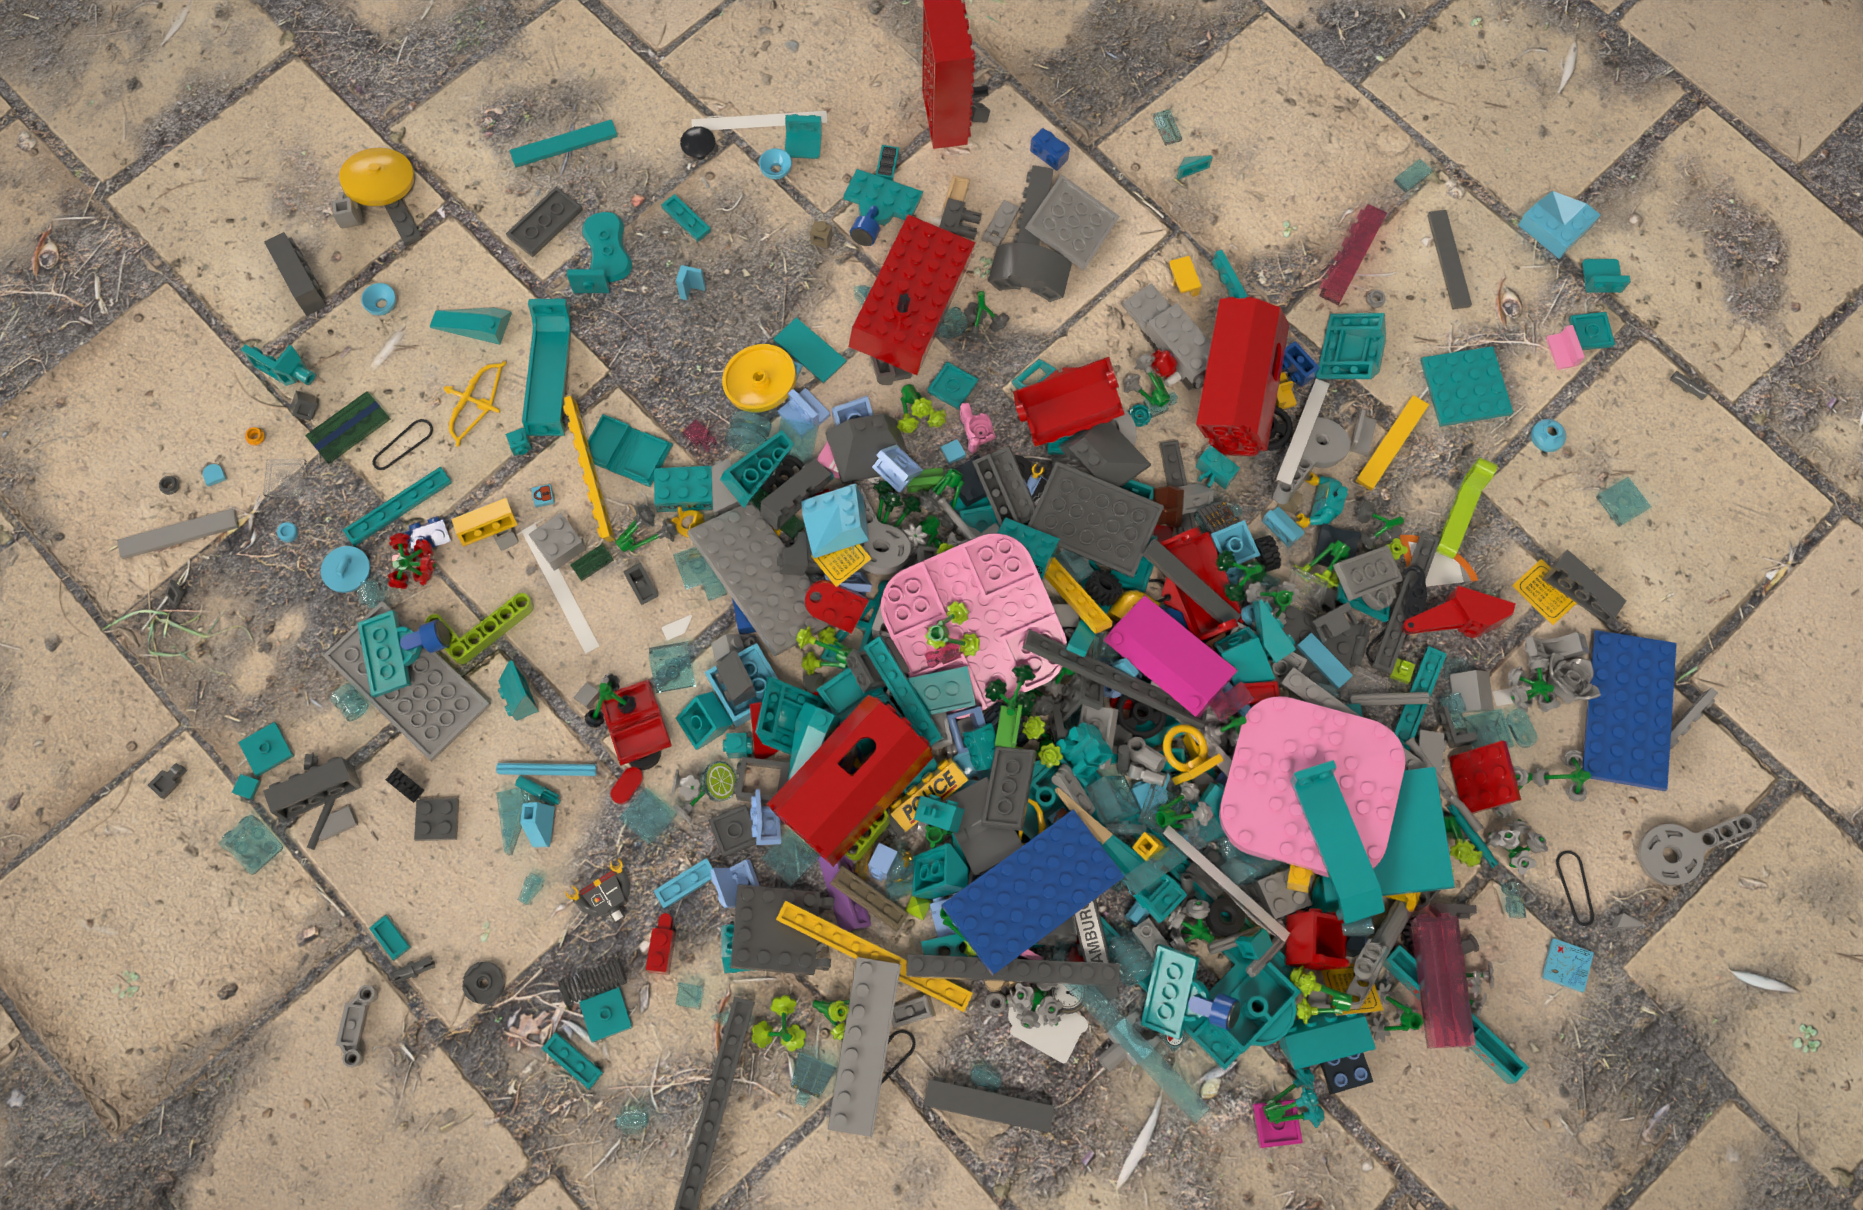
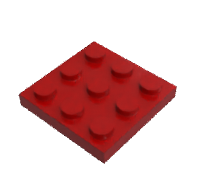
M1499 741L1449 757L1459 799L1472 814L1521 800L1506 741Z

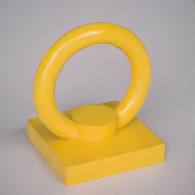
M1176 725L1164 737L1163 752L1166 760L1172 767L1182 771L1171 778L1175 785L1194 779L1224 761L1220 753L1207 758V742L1203 734L1191 725ZM1181 732L1193 735L1200 747L1199 756L1184 764L1179 762L1171 751L1172 739Z

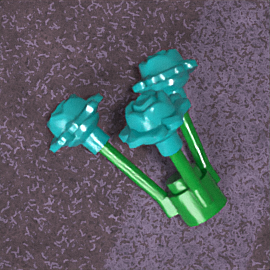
M1308 1068L1297 1069L1295 1071L1296 1079L1292 1081L1293 1084L1273 1099L1266 1101L1267 1105L1263 1106L1265 1116L1269 1123L1274 1122L1278 1124L1280 1122L1303 1119V1121L1309 1120L1315 1128H1318L1325 1117L1321 1106H1317L1319 1104L1318 1097L1313 1090L1315 1077ZM1303 1086L1301 1097L1295 1099V1102L1282 1106L1280 1102L1276 1103L1293 1089ZM1296 1106L1298 1108L1302 1106L1308 1108L1307 1111L1301 1114L1282 1117L1285 1115L1286 1110Z

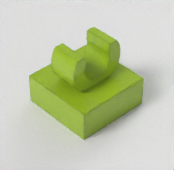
M1397 658L1389 678L1409 684L1415 664Z

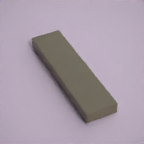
M844 866L840 867L830 883L896 932L909 914Z

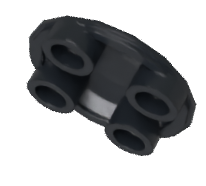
M694 126L687 129L680 139V146L683 152L698 160H703L716 144L713 133L708 128L702 126Z

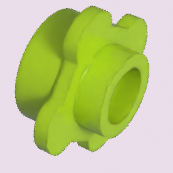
M1394 538L1392 543L1385 545H1388L1394 560H1398L1402 554L1408 552V548L1403 546L1398 538Z

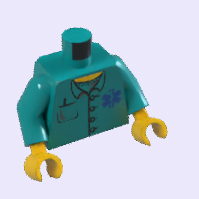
M1311 472L1309 476L1312 479L1305 481L1311 486L1320 484L1317 488L1311 516L1307 518L1303 513H1300L1296 516L1300 521H1296V523L1301 528H1306L1309 524H1329L1343 511L1348 494L1347 487L1342 486V483L1336 478L1326 476L1319 478V476Z

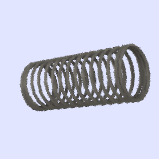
M615 959V965L611 961L617 984L613 978L609 963L606 964L613 986L609 981L605 966L602 964L608 987L605 984L600 966L597 967L604 990L595 968H593V972L599 986V991L595 985L591 970H588L595 993L591 988L586 971H584V976L590 989V994L587 991L582 973L579 974L586 997L582 992L581 984L576 974L575 980L580 990L581 998L578 995L572 976L570 980L577 1000L573 995L569 979L566 978L572 1002L564 980H559L558 986L565 1005H573L574 1001L578 1003L579 1000L587 999L588 996L591 998L592 994L596 996L597 993L601 994V991L605 992L606 989L609 991L610 987L614 989L615 986L619 987V984L622 986L627 984L626 975L620 960Z

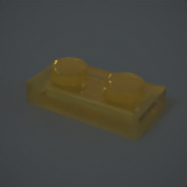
M874 843L862 856L861 861L857 860L855 872L859 873L860 879H868V864L872 857Z

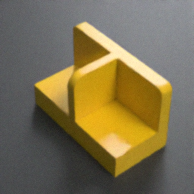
M1190 256L1169 261V266L1174 276L1173 286H1178L1180 293L1190 291L1192 297L1198 296L1202 286Z
M1284 372L1280 376L1275 406L1287 409L1296 406L1297 402L1292 392L1294 383L1293 381L1288 382Z

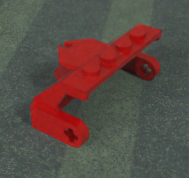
M1110 357L1081 367H1063V371L1060 373L1058 370H1055L1043 381L1013 391L1021 423L1027 421L1035 447L1048 442H1055L1064 436H1072L1081 430H1089L1095 425L1108 423L1114 418L1125 415L1117 391L1119 384Z
M1196 527L1160 543L1241 615L1239 603L1237 601H1230L1225 596L1224 586L1230 584L1226 572L1218 570L1216 559L1219 554L1210 532L1201 534L1199 528ZM1167 577L1161 596L1171 595V600L1164 601V603L1171 606L1174 610H1179L1183 613L1190 632L1202 642L1238 627L1237 622L1244 623L1240 616L1238 621L1235 618L1220 624Z

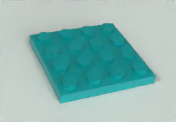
M1493 346L1421 358L1420 362L1439 427L1511 416L1513 414Z

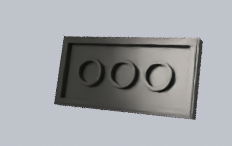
M556 186L506 233V236L533 258L583 211V208Z
M996 746L981 822L983 827L1023 831L1037 755L1036 750Z

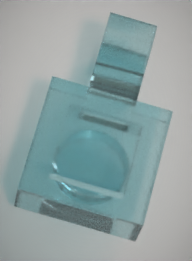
M1175 392L1169 394L1171 400L1162 407L1152 406L1147 399L1143 401L1144 405L1150 410L1151 418L1169 410L1168 406L1177 403L1178 397Z
M1455 693L1440 699L1442 707H1448L1454 728L1462 729L1467 727L1462 713L1467 712L1461 693Z
M1511 882V890H1509L1508 884H1502L1501 890L1508 896L1505 897V908L1509 918H1527L1523 897L1519 895V884Z

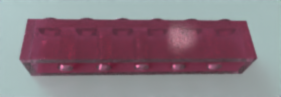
M1367 204L1364 210L1361 209L1356 217L1359 220L1358 223L1352 224L1349 233H1351L1350 238L1346 236L1341 245L1344 247L1343 251L1339 250L1334 258L1337 261L1336 264H1331L1327 271L1328 279L1324 278L1319 286L1322 289L1319 297L1339 306L1387 212L1370 204Z

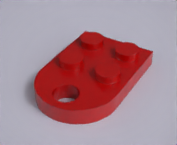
M829 580L813 583L805 594V606L810 615L852 634L869 601L868 597L841 585L836 587ZM813 592H819L821 598L819 600H812L810 595Z

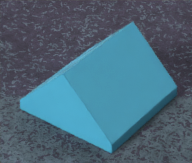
M1245 520L1210 534L1218 554L1223 553L1224 550L1233 551V556H1235L1234 560L1238 564L1260 556Z

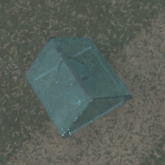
M696 547L673 555L686 590L718 578Z

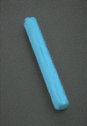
M497 763L496 772L501 775L595 776L597 766L595 764Z

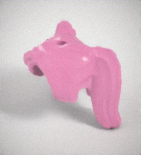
M962 403L960 406V419L964 424L966 436L969 440L968 451L974 454L980 445L996 439V435L993 431L989 415L983 413L973 415L969 403Z

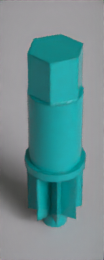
M519 776L516 780L515 786L532 794L539 800L552 806L560 804L561 799L558 798L559 795L547 787H543L523 776Z

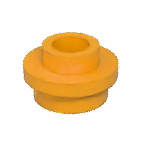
M251 427L245 433V440L252 446L261 444L265 439V433L258 427Z

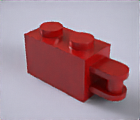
M667 913L661 914L658 927L652 928L645 969L648 973L670 975L676 933L672 930L673 919Z

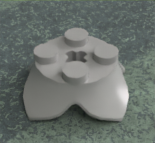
M1552 654L1549 662L1550 672L1546 682L1554 686V692L1565 703L1570 704L1572 701L1590 700L1601 695L1599 689L1590 684L1594 672L1591 660L1577 658L1566 662L1562 655Z

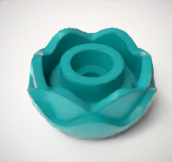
M1141 404L1134 405L1128 412L1137 427L1147 425L1152 417L1148 407Z

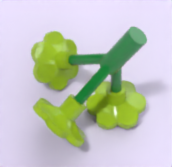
M783 995L781 998L775 997L770 1007L771 1011L776 1012L782 1017V1029L780 1032H773L772 1026L768 1025L766 1021H760L759 1024H755L752 1028V1041L759 1048H765L767 1044H771L772 1037L781 1036V1044L786 1046L788 1051L794 1052L797 1048L801 1049L804 1047V1039L806 1038V1032L801 1030L799 1025L794 1024L788 1028L786 1024V1016L795 1011L794 1007H796L797 1002L788 995Z

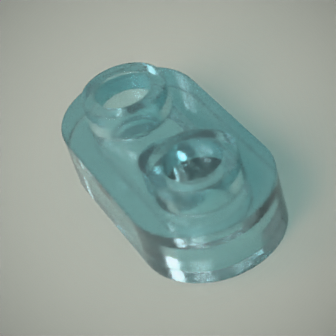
M1512 710L1506 717L1507 725L1516 743L1522 748H1530L1537 742V733L1528 715L1523 710ZM1513 718H1517L1519 723H1515ZM1522 736H1526L1528 741H1524Z

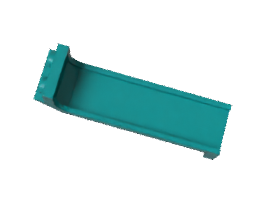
M560 298L528 299L533 330L522 423L527 436H565L562 414L571 338L570 305H567L566 299Z
M1334 760L1294 772L1290 781L1339 902V909L1336 911L1338 920L1343 919L1346 925L1383 913L1385 909L1381 887L1334 776L1337 767Z

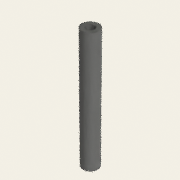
M335 795L328 796L307 848L315 850L319 836L336 800L334 798Z

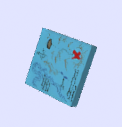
M1554 938L1551 939L1542 979L1581 993L1585 992L1594 952Z

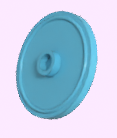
M343 546L336 548L322 562V580L333 591L340 593L355 591L367 581L371 570L370 561L366 554L356 547Z

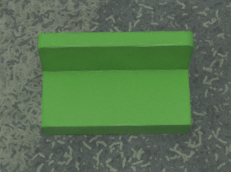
M943 468L923 469L922 473L914 477L907 485V493H916L921 489L929 491L931 488H934L944 477Z
M1018 704V708H1015V714L1012 716L1007 714V706H1001L995 747L1015 748L1022 705Z

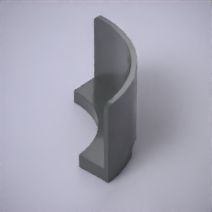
M1029 243L1003 244L996 249L988 281L999 291L1007 289L1021 290V287L1031 289L1030 292L1043 297L1048 302H1052L1064 297L1072 263L1063 255L1043 246Z

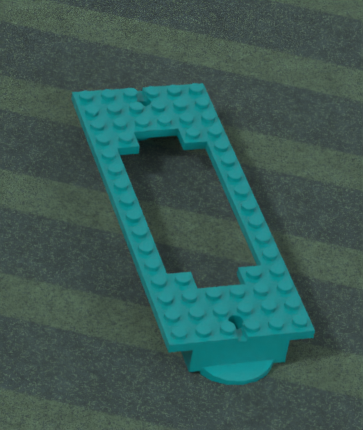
M1064 758L1059 760L1060 764L1058 766L1053 765L1051 768H1048L1046 764L1042 765L1041 760L1035 761L1029 798L1037 802L1041 808L1046 828L1051 826L1047 818L1062 806L1070 812L1055 792V789L1059 788V786L1052 782L1053 775L1058 772L1061 765L1065 764L1071 769L1073 768L1071 761L1067 762ZM1096 771L1089 778L1076 776L1095 807V811L1091 816L1105 828L1115 819L1136 841L1144 832L1156 836L1168 848L1157 862L1181 884V874L1185 873L1191 864ZM1040 798H1045L1048 802H1043ZM1030 803L1027 804L1021 843L1029 842L1038 835L1039 831L1037 812ZM1193 881L1194 898L1208 902L1210 906L1214 900ZM1221 912V920L1226 923L1230 922L1229 914ZM1101 917L1111 958L1117 964H1120V967L1148 993L1153 968ZM1245 917V923L1237 933L1254 928L1255 926ZM1238 946L1222 951L1221 953L1234 966L1209 991V995L1213 1000H1215L1219 993L1238 999L1241 1004V1010L1237 1023L1232 1029L1225 1030L1210 1024L1209 1018L1205 1016L1196 1021H1185L1184 1031L1223 1070H1226L1250 1046L1263 1047L1276 1043L1288 1033L1294 1024L1297 1012L1295 998L1301 993V989L1299 987L1296 988L1289 981L1291 971L1297 967L1286 965V956L1280 951L1274 955L1255 977H1250L1246 973V968L1254 959L1243 958ZM1252 1004L1257 1008V1013L1253 1011Z

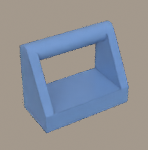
M980 706L968 707L946 715L958 754L969 751L966 746L964 747L956 717L970 714L974 729L983 726L986 723Z

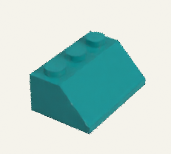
M946 843L914 856L912 896L933 900L961 891L967 887L969 881L968 868L951 844Z

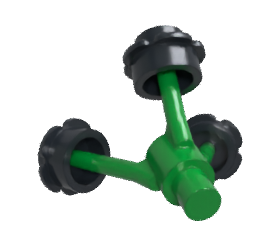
M609 673L601 679V684L599 685L600 696L596 709L590 710L585 715V722L588 726L595 728L600 727L604 723V715L600 711L604 700L613 698L619 701L617 707L623 714L634 711L636 703L633 696L624 695L621 698L614 693L620 688L618 676Z

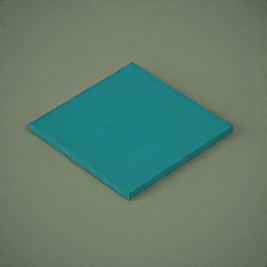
M1435 767L1405 770L1403 773L1387 848L1383 858L1373 869L1381 887L1382 896L1455 888ZM1323 876L1326 902L1338 901L1330 878Z

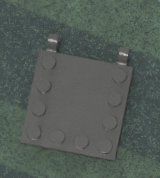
M738 884L730 968L814 975L815 969L828 971L831 967V959H816L817 940L777 921L776 918L785 901L818 916L819 909L832 910L835 898H820V892Z

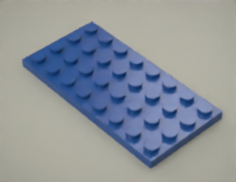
M1594 631L1591 655L1594 672L1590 684L1596 686L1601 695L1588 700L1582 769L1590 772V779L1665 792L1668 789L1677 643Z
M1073 809L944 902L941 907L993 976L1125 876Z

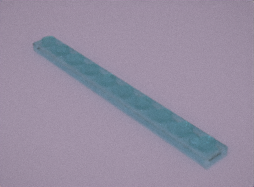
M1061 950L1049 960L1071 962ZM1063 984L1195 1124L1210 1110V1107L1095 986Z

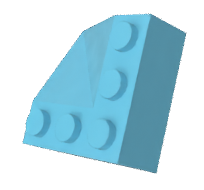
M1552 191L1524 214L1518 226L1560 259L1594 226L1601 214L1587 203Z
M856 484L801 501L802 515L814 558L869 541L864 498Z
M757 643L738 653L754 685L757 696L734 706L732 701L728 702L723 692L727 690L724 683L720 685L715 676L718 673L716 666L705 672L707 680L735 728L751 720L750 704L763 701L767 678L771 676L778 679Z

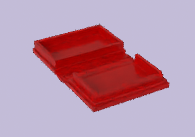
M649 679L614 692L621 698L624 695L635 698L636 707L631 713H621L617 707L619 701L612 698L603 701L601 709L620 766L672 746Z

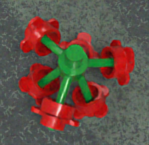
M398 533L390 537L391 542H389V545L393 549L399 550L398 554L392 556L393 567L398 568L399 571L388 574L390 579L388 585L397 589H406L408 587L406 584L408 577L403 572V570L407 569L413 572L415 582L419 581L422 586L427 584L436 567V561L432 559L434 555L432 546L427 540H416V545H414L415 552L410 554L407 548L409 546V535ZM416 556L421 558V562H416Z

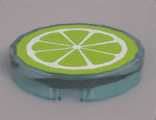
M717 761L709 763L706 769L702 771L700 782L704 794H707L710 800L721 802L730 799L734 795L733 787L737 779L734 770L729 764Z

